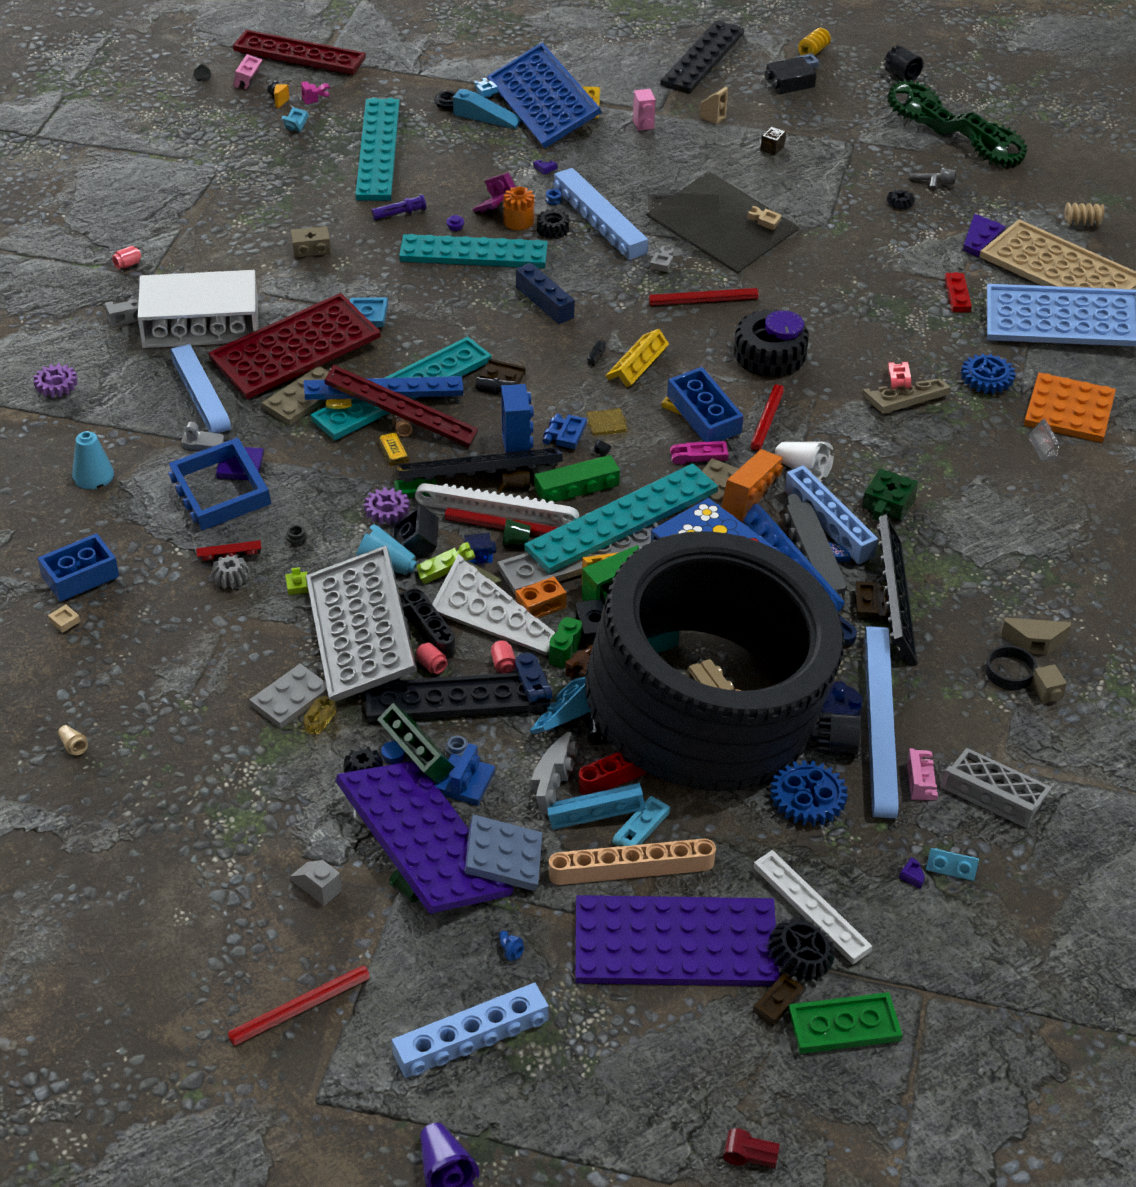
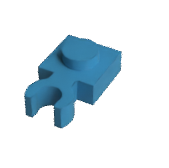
M482 78V82L474 81L475 88L481 96L491 97L493 94L498 93V86L492 81L487 82L486 78Z

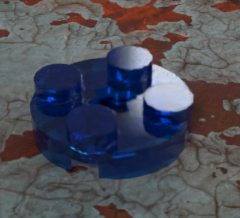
M836 681L831 686L821 712L835 713L836 715H839V713L860 715L863 697L852 687L846 686L844 682ZM835 702H842L844 705H836Z

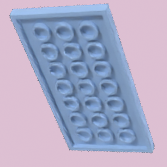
M987 284V340L1136 346V290Z

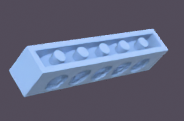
M804 465L787 472L785 492L788 495L797 494L802 503L812 504L822 529L837 544L847 549L851 558L858 565L875 558L878 538Z
M532 983L393 1038V1055L405 1078L413 1075L417 1076L427 1069L437 1065H445L452 1059L467 1056L474 1050L484 1046H492L499 1040L509 1036L514 1037L531 1027L541 1026L544 1022L548 1021V1004L536 983Z

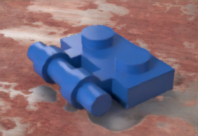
M556 414L551 418L549 428L543 434V443L549 445L555 439L557 446L576 449L586 428L587 418L568 415L566 419H562L560 414Z

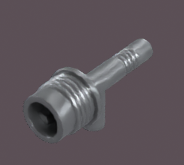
M941 168V173H910L909 179L930 180L929 188L935 190L937 188V180H940L941 186L944 184H955L956 170Z

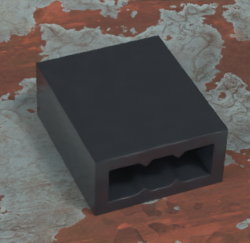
M803 57L767 63L764 74L765 79L768 80L772 87L779 94L814 88L817 73Z

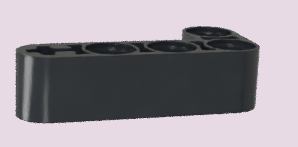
M414 588L399 593L404 617L408 621L411 620L425 641L434 645L446 656V659L455 655V635L421 590Z

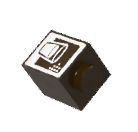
M771 126L761 136L760 150L776 155L785 146L786 131Z

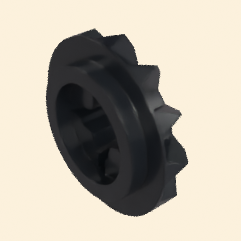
M453 91L440 92L435 95L434 103H436L437 107H442V109L453 108V97L456 93Z
M894 189L893 192H889L886 199L889 205L898 209L909 208L915 203L913 193H909L908 190L902 191V189Z

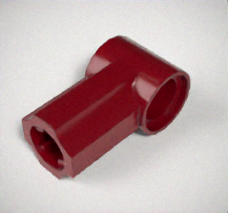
M734 1128L728 1132L723 1159L729 1164L737 1166L749 1162L775 1169L780 1144L753 1138L746 1130Z

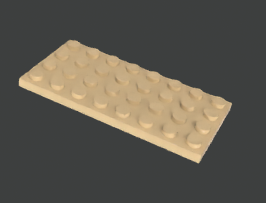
M1020 219L980 252V257L988 262L994 263L1003 269L1016 273L1042 286L1136 289V271Z

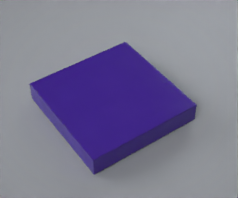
M244 447L257 471L260 472L264 448ZM235 457L218 464L217 478L248 480Z

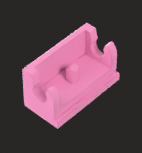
M246 55L235 72L234 87L238 88L240 81H244V87L247 89L250 79L259 71L262 59Z
M910 748L907 770L911 800H937L938 792L936 790L933 760L921 759L923 757H933L932 752Z

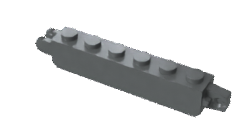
M797 494L788 495V505L786 506V514H783V523L789 529L790 540L794 541L795 546L845 601L846 581L812 504L802 503ZM844 605L842 606L839 612L843 611Z

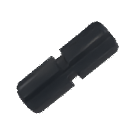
M596 341L587 357L588 365H597L600 356L606 349L605 341Z

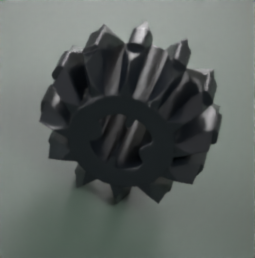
M359 746L357 751L350 750L349 755L345 756L343 771L346 773L382 767L383 759L379 756L377 750L371 751L369 746L366 749H361Z

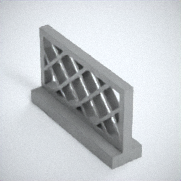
M968 748L964 750L952 766H948L941 788L1025 828L1030 825L1032 817L1052 789V787ZM968 757L977 763H968L966 758ZM988 769H994L998 773H989ZM972 770H981L983 774H974ZM1002 779L1004 784H995L994 780ZM1009 779L1018 780L1020 783H1011ZM1024 789L1026 794L1017 795L1015 790ZM1031 789H1037L1042 793H1032Z

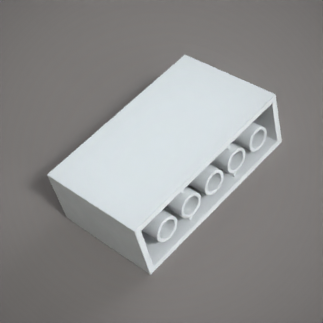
M255 270L140 276L138 322L142 348L172 347L187 344H228L257 331L258 296Z

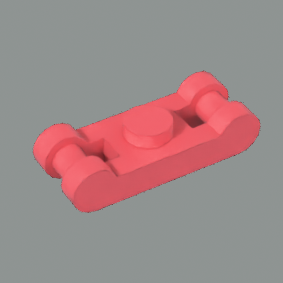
M888 362L891 389L903 386L911 388L908 362H902V364Z

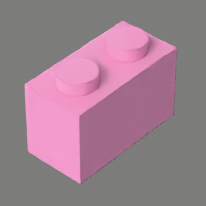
M651 89L634 90L633 122L638 131L654 129L656 99Z

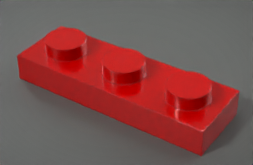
M945 273L944 279L952 312L971 313L972 305L964 273Z
M261 540L196 548L197 557H202V561L213 560L215 555L223 554L224 558H226L227 554L229 557H233L236 555V552L245 551V555L258 554L257 550L262 549Z

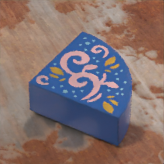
M828 542L837 562H850L851 556L847 549L839 544Z

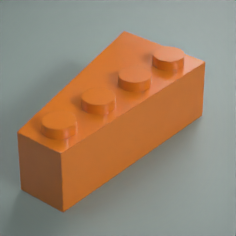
M762 449L759 450L727 479L721 507L743 523L752 505L758 504L776 478L782 474L783 466L781 464L783 457Z

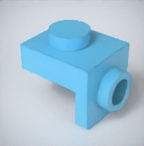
M293 107L288 117L282 116L281 120L288 130L301 132L309 114L307 111Z

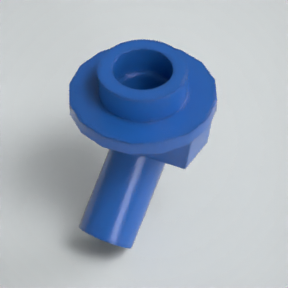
M501 931L499 933V940L502 948L505 949L504 956L507 960L513 961L521 957L524 951L523 939L513 935L509 936L507 931Z

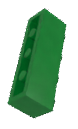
M611 455L534 474V490L539 499H545L546 503L577 497L619 486L620 469Z

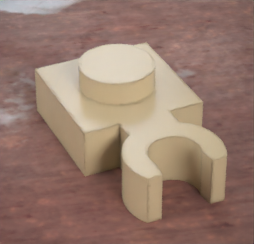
M752 206L747 218L758 220L757 224L774 230L781 221L782 215L768 209L761 211L760 208Z

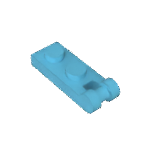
M650 796L644 802L646 809L636 811L615 834L612 844L618 847L641 845L668 816L670 806ZM627 836H632V840L627 839Z

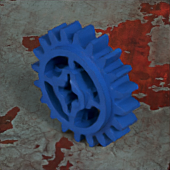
M982 353L979 357L977 355H974L973 358L968 357L967 361L963 362L961 379L965 380L964 384H970V389L976 388V392L984 391L985 394L987 392L995 394V391L1002 393L1003 389L1009 390V386H1013L1016 373H1014L1015 368H1011L1012 363L1006 364L1007 359H1000V356L994 357L992 354L984 355Z

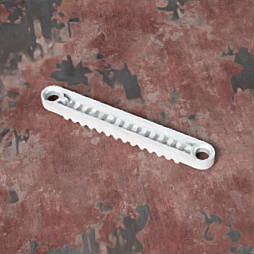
M421 484L415 494L417 502L425 506L442 509L449 507L554 527H561L579 518V512L575 508L554 504L553 501L546 503L545 499L539 502L537 498L529 500V497L521 499L520 495L514 498L512 494L505 496L504 493L497 495L495 491L489 494L488 490L481 492L480 489L473 491L472 488L465 490L464 486L458 489L456 485L448 487V484L443 486ZM422 492L429 493L431 497L423 496ZM563 515H569L573 520H567Z

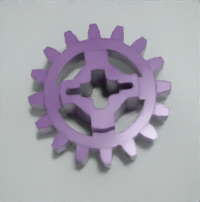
M60 363L57 366L50 364L49 368L42 367L43 371H37V375H34V386L39 394L43 393V396L50 394L51 398L55 395L62 397V393L68 395L69 390H75L74 386L78 385L77 374L74 372V369H68V365L62 367Z
M384 487L383 491L376 489L375 494L369 493V498H365L364 511L366 517L371 518L372 522L378 520L380 525L383 522H387L388 525L391 524V521L396 523L399 518L401 519L409 513V500H407L406 494L402 495L401 490L395 492L394 488H391L388 491Z

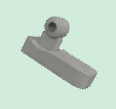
M189 422L181 440L184 449L202 451L224 443V436L220 433L198 432L197 423Z

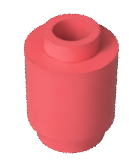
M134 246L115 252V255H112V261L117 269H125L140 262L141 258L139 249Z
M503 640L495 642L491 648V657L496 671L502 674L512 672L515 669L516 659L512 646Z
M425 643L417 648L415 659L430 673L440 674L446 669L448 665L446 656L434 645Z

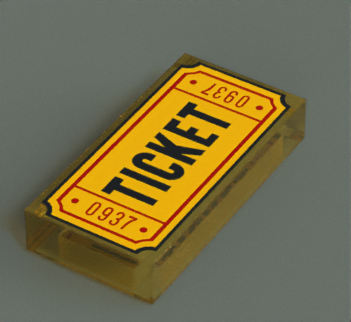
M397 431L377 436L378 443L390 466L409 462V455Z

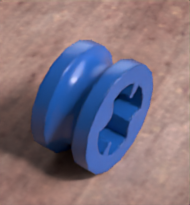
M557 189L548 190L546 192V203L549 205L560 204L561 191Z

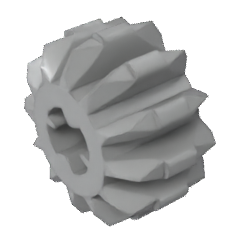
M227 554L226 558L219 557L218 561L213 562L211 573L217 586H222L224 590L231 587L233 590L235 586L242 587V583L247 582L249 569L244 558H238L237 555L229 557Z

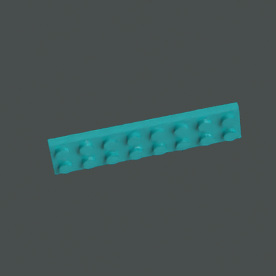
M403 234L399 259L400 262L522 267L532 263L537 268H545L548 241Z

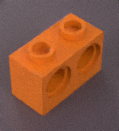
M553 576L516 590V602L526 608L535 618H541L566 608L567 592Z

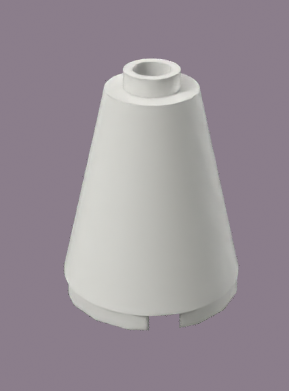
M781 442L775 449V455L783 457L782 463L791 469L804 465L820 482H822L820 480L822 477L826 478L829 475L834 456L830 455V450H833V447L827 442Z

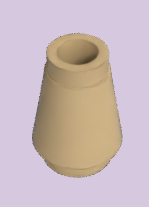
M64 725L58 730V736L69 754L81 755L86 751L88 747L86 736L68 725Z

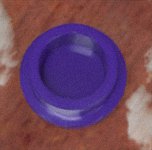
M452 215L446 220V224L451 231H459L464 226V219L458 215Z

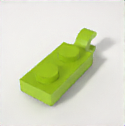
M463 543L458 551L456 548H453L416 565L423 584L448 574L458 554L465 561L473 559L475 554L471 550L469 543Z

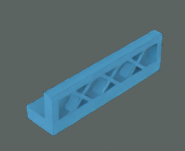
M640 783L556 801L555 804H552V807L547 808L552 830L646 809Z

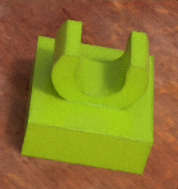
M300 567L291 568L292 573L285 574L288 595L309 593L306 579L307 571L300 572Z

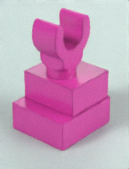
M308 81L301 82V97L305 104L318 102V95L330 96L328 91H324L330 87L327 83L316 88L314 84H309Z

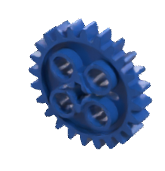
M805 760L802 761V765H798L794 761L792 768L787 765L784 771L779 769L778 775L773 776L770 799H773V806H778V813L785 812V819L791 816L794 817L793 823L802 820V824L805 826L807 821H811V824L815 826L816 821H819L822 825H825L826 818L832 822L834 815L839 817L841 810L845 809L848 796L847 787L844 786L845 780L839 779L840 773L832 774V767L824 769V763H821L818 767L815 766V761H812L810 765H807Z

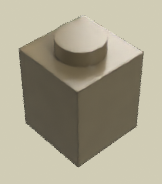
M1054 664L1034 669L1031 685L1041 702L1046 703L1063 699L1067 682Z

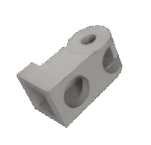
M131 299L117 304H113L112 301L106 302V316L111 327L137 322L139 300Z

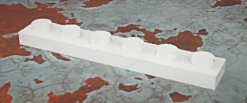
M773 850L754 862V869L809 922L813 921L815 927H821L823 933H828L827 940L833 941V946L852 964H855L872 952V945Z

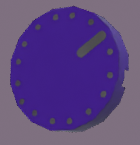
M781 310L773 312L767 316L765 322L767 333L770 335L772 333L776 335L775 338L783 340L798 337V334L802 333L804 328V321L801 316L791 311Z

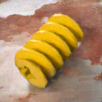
M817 28L802 39L798 44L800 55L812 53L815 56L831 43L829 32L824 28Z

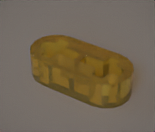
M321 696L316 699L303 718L306 732L318 734L324 730L336 712L335 700H330L329 696Z

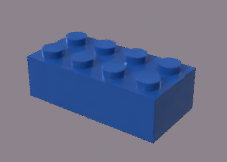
M703 367L668 379L667 397L704 442L722 441L742 433L744 415Z

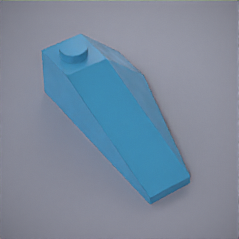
M459 89L453 97L454 115L516 129L521 123L519 116L476 92Z
M585 677L571 680L556 695L555 699L557 701L546 708L549 712L540 716L530 730L532 734L549 730L591 712L585 694L587 690L585 688Z

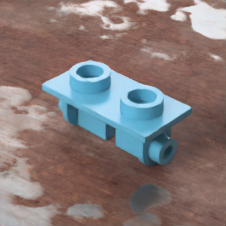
M930 848L926 870L974 881L979 859L973 856L969 857L938 850V848Z

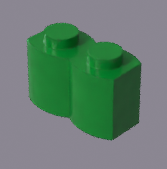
M565 617L559 623L558 631L552 635L549 641L550 665L564 669L565 662L571 659L573 653L580 648L582 621Z

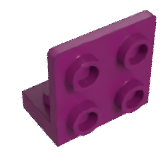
M509 172L484 181L491 198L472 208L473 212L480 210L482 213L488 209L492 210L500 206V202H504L505 191H511V188L516 187Z

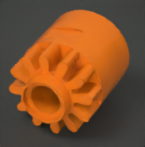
M514 187L511 188V191H505V226L513 230H525L533 226V191H528V188Z

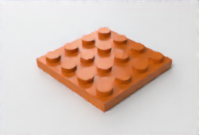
M1039 372L1024 426L1103 443L1116 389Z

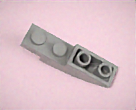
M572 732L565 733L546 751L533 773L531 781L540 814H548L547 808L552 807V804L556 802V788L560 787V781H568L569 773L573 771V758L578 753V745L573 740Z

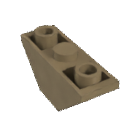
M1004 618L1001 636L1014 646L1027 650L1030 654L1047 655L1068 640L1071 622Z

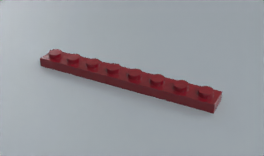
M336 365L332 366L325 378L324 384L468 448L478 433V428Z

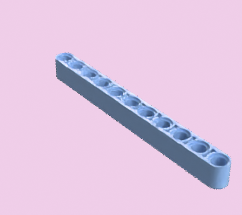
M866 626L864 646L872 817L897 819L898 786L889 628Z

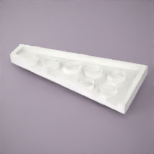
M458 554L432 603L442 617L549 656V641L555 632L538 618L531 615L526 608L515 602L510 595L489 578L483 576L473 565L471 566Z

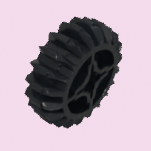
M795 917L790 920L785 918L784 921L774 927L769 935L767 947L770 951L769 958L774 959L773 966H779L781 973H788L789 978L796 977L798 982L805 979L808 983L813 981V979L818 981V979L828 973L834 963V953L836 950L832 948L833 941L827 940L829 934L823 933L821 927H815L813 921L807 923L804 918L798 921Z

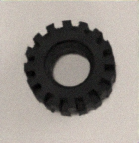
M546 209L545 212L541 211V214H538L537 232H539V235H543L544 238L547 236L549 239H552V237L558 239V236L563 238L569 232V215L565 211L561 212L560 209H557V211L555 209H551V211Z

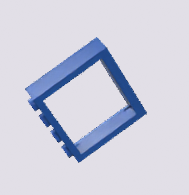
M238 437L169 463L171 472H168L171 483H176L175 489L178 496H183L184 499L182 501L185 509L191 511L190 517L192 522H197L201 531L271 504L269 490ZM235 457L254 491L201 510L183 476Z

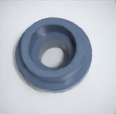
M462 736L451 737L446 744L447 754L449 756L451 754L462 756L468 746V742Z

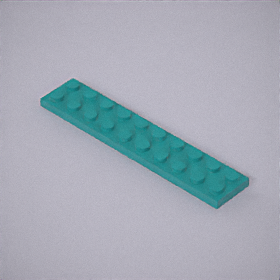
M366 99L356 186V200L391 201L400 107L399 99Z
M466 337L385 378L463 376L489 363L492 355L472 339ZM408 397V398L413 399V400H416V399H418V398H420V397ZM351 399L352 407L345 409L324 407L311 414V421L335 441L389 412L360 399Z
M690 464L525 543V551L548 574H551L582 559V557H586L717 493L718 485L697 466Z

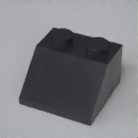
M420 504L392 525L391 537L416 557H423L429 552H433L437 547L439 517Z

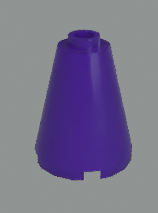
M431 1123L427 1125L420 1134L425 1186L474 1187L472 1182L476 1176L478 1179L480 1175L476 1161L443 1124Z

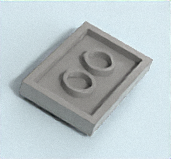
M299 664L249 701L252 708L282 729L326 697L328 691L325 681L302 664Z

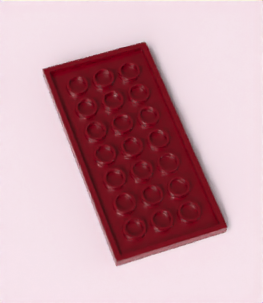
M339 293L210 351L208 355L209 359L246 399H249L381 338V332L342 293Z

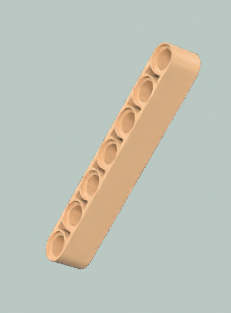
M694 839L558 852L549 858V880L556 885L707 871L714 866L716 845L709 839Z

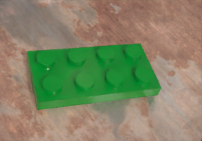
M889 992L789 1004L788 1007L800 1054L902 1041L903 1034Z

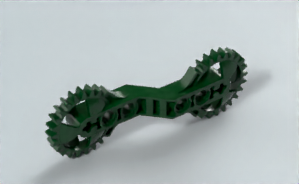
M906 80L903 83L898 81V84L894 83L891 86L887 95V102L890 103L889 107H893V112H898L897 116L903 115V119L909 118L910 122L915 120L917 124H925L939 135L960 132L971 140L972 147H975L974 151L979 152L978 156H983V160L988 159L989 164L994 162L996 167L998 164H1001L1002 168L1005 165L1009 168L1012 165L1016 167L1017 164H1021L1028 151L1026 149L1027 144H1024V139H1020L1021 135H1016L1017 131H1010V127L1006 129L1004 125L999 127L997 123H989L975 112L958 115L952 114L942 106V101L938 100L939 96L935 95L936 91H930L931 87L926 88L925 84L919 85V81L916 84L912 80H910V83ZM895 94H907L905 103L899 102ZM1010 143L1017 147L1019 153H1008L1007 149Z

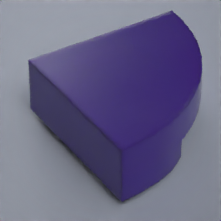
M537 160L533 162V167L544 175L556 170L557 163Z
M912 857L904 866L899 876L900 879L920 889L923 886L925 877L920 863Z

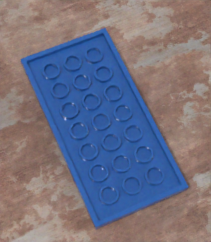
M543 42L486 76L488 81H492L498 86L500 96L514 113L519 116L543 148H546L602 113L600 107Z

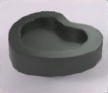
M200 64L195 68L194 78L196 80H209L211 78V71L206 65Z

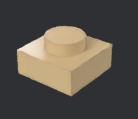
M67 605L48 615L49 622L62 633L80 622L79 615Z

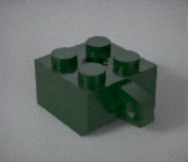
M880 468L864 492L862 507L872 510L874 514L872 519L878 522L879 517L886 514L889 517L902 521L915 501L918 481Z

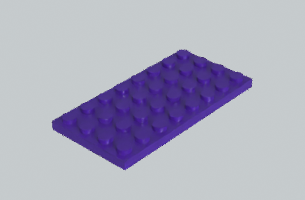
M414 761L337 774L335 782L429 914L511 896L514 888L509 884L464 873L469 828L441 791L435 787L432 779Z
M576 895V983L772 986L780 978L779 966H773L774 959L769 958L770 951L767 949L769 935L776 926L774 898Z

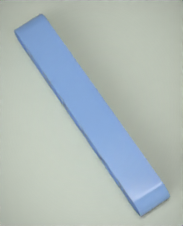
M187 344L171 348L172 361L208 431L221 433L231 430L229 417L191 345Z

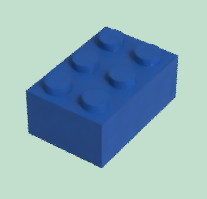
M526 384L501 386L502 438L505 453L525 451L533 448V436L530 435L534 432L533 421L530 420L531 417H534L533 405H529L531 404V392H527Z
M97 533L37 558L41 577L60 602L119 577L116 557Z

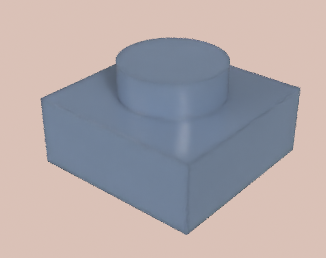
M812 53L797 56L803 57L812 68L819 67V60Z

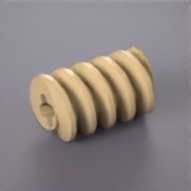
M1066 203L1065 220L1068 221L1069 226H1071L1072 221H1075L1076 226H1078L1080 221H1082L1083 226L1086 225L1087 221H1089L1090 226H1093L1094 221H1096L1097 227H1099L1103 221L1104 204L1100 207L1099 204H1094L1092 207V204L1088 203L1085 207L1084 203H1081L1079 206L1077 203H1073L1072 206L1070 203Z

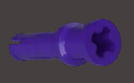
M420 194L419 197L405 198L403 202L373 208L371 212L374 220L403 212L410 214L415 210H426V201L423 194Z

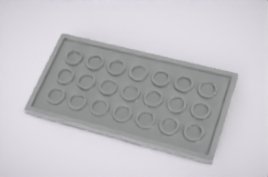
M386 545L306 575L328 696L332 703L417 671L390 552Z

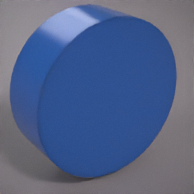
M390 741L382 746V759L386 763L397 764L404 759L405 751L397 741Z

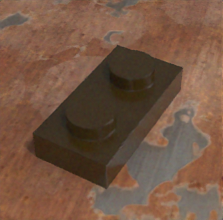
M784 973L753 1005V1012L774 1026L788 1011L789 1004H794L802 996L805 987Z

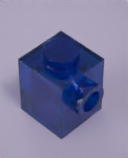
M490 533L464 535V543L468 542L475 554L473 559L467 561L474 565L493 563V554H496L495 541H491Z

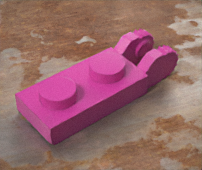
M725 441L691 442L670 447L672 462L677 465L685 464L687 461L703 462L710 461L711 459L728 461L729 456Z

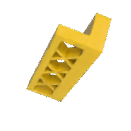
M660 329L644 334L605 375L606 378L610 380L619 376L626 387L631 386L669 345Z

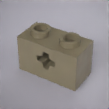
M327 226L291 230L294 258L331 254Z

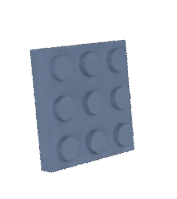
M473 814L470 820L464 873L536 891L539 882L542 832Z

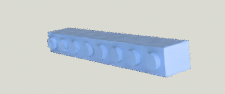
M573 168L554 174V189L561 191V196L583 218L591 223L611 245L617 248L628 260H632L647 254L648 239Z

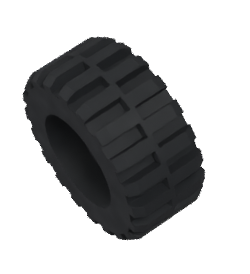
M763 309L760 312L754 311L752 314L746 315L736 327L734 343L736 360L744 369L747 368L753 374L758 373L759 376L775 377L779 375V377H782L787 373H794L795 370H798L805 363L807 356L809 332L805 324L803 332L798 334V337L783 340L775 338L776 335L772 333L771 335L768 334L765 329L767 316L779 310L769 311L768 309Z

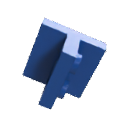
M469 743L462 756L451 754L449 761L455 768L439 784L436 782L435 787L446 797L478 806L495 774V766L480 762L478 746Z

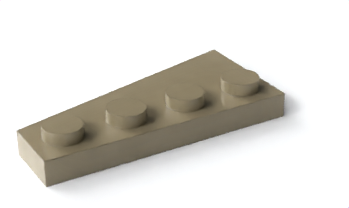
M941 379L918 381L916 385H911V388L903 386L897 389H888L887 386H882L877 391H870L869 388L863 389L862 396L884 414L897 409L907 408L914 404L924 403L931 399L941 398L950 394L951 387Z

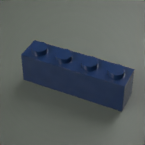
M529 263L516 269V288L554 321L562 324L574 318L575 300L537 267Z

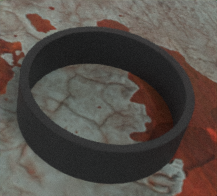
M1005 645L997 647L990 652L985 671L989 680L996 686L1007 690H1021L1031 685L1037 663L1032 654L1027 650L1017 646ZM998 657H1015L1024 661L1030 667L1032 673L1022 679H1009L996 673L990 663Z

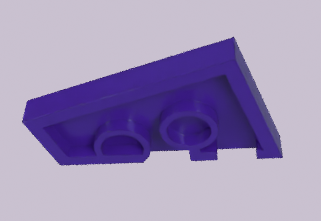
M974 213L963 251L979 257L981 250L1002 234L1006 226Z

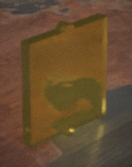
M621 408L587 412L588 426L591 428L593 436L627 432L626 418L623 417Z

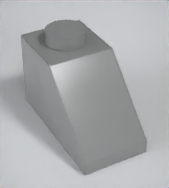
M324 860L307 862L290 876V880L323 906L342 892L340 873Z

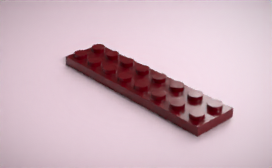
M247 29L233 44V51L242 54L282 60L287 63L292 62L302 66L307 65L317 69L322 68L348 75H354L366 59L365 52Z

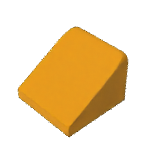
M276 84L274 98L276 108L281 107L290 98L289 86L287 84Z

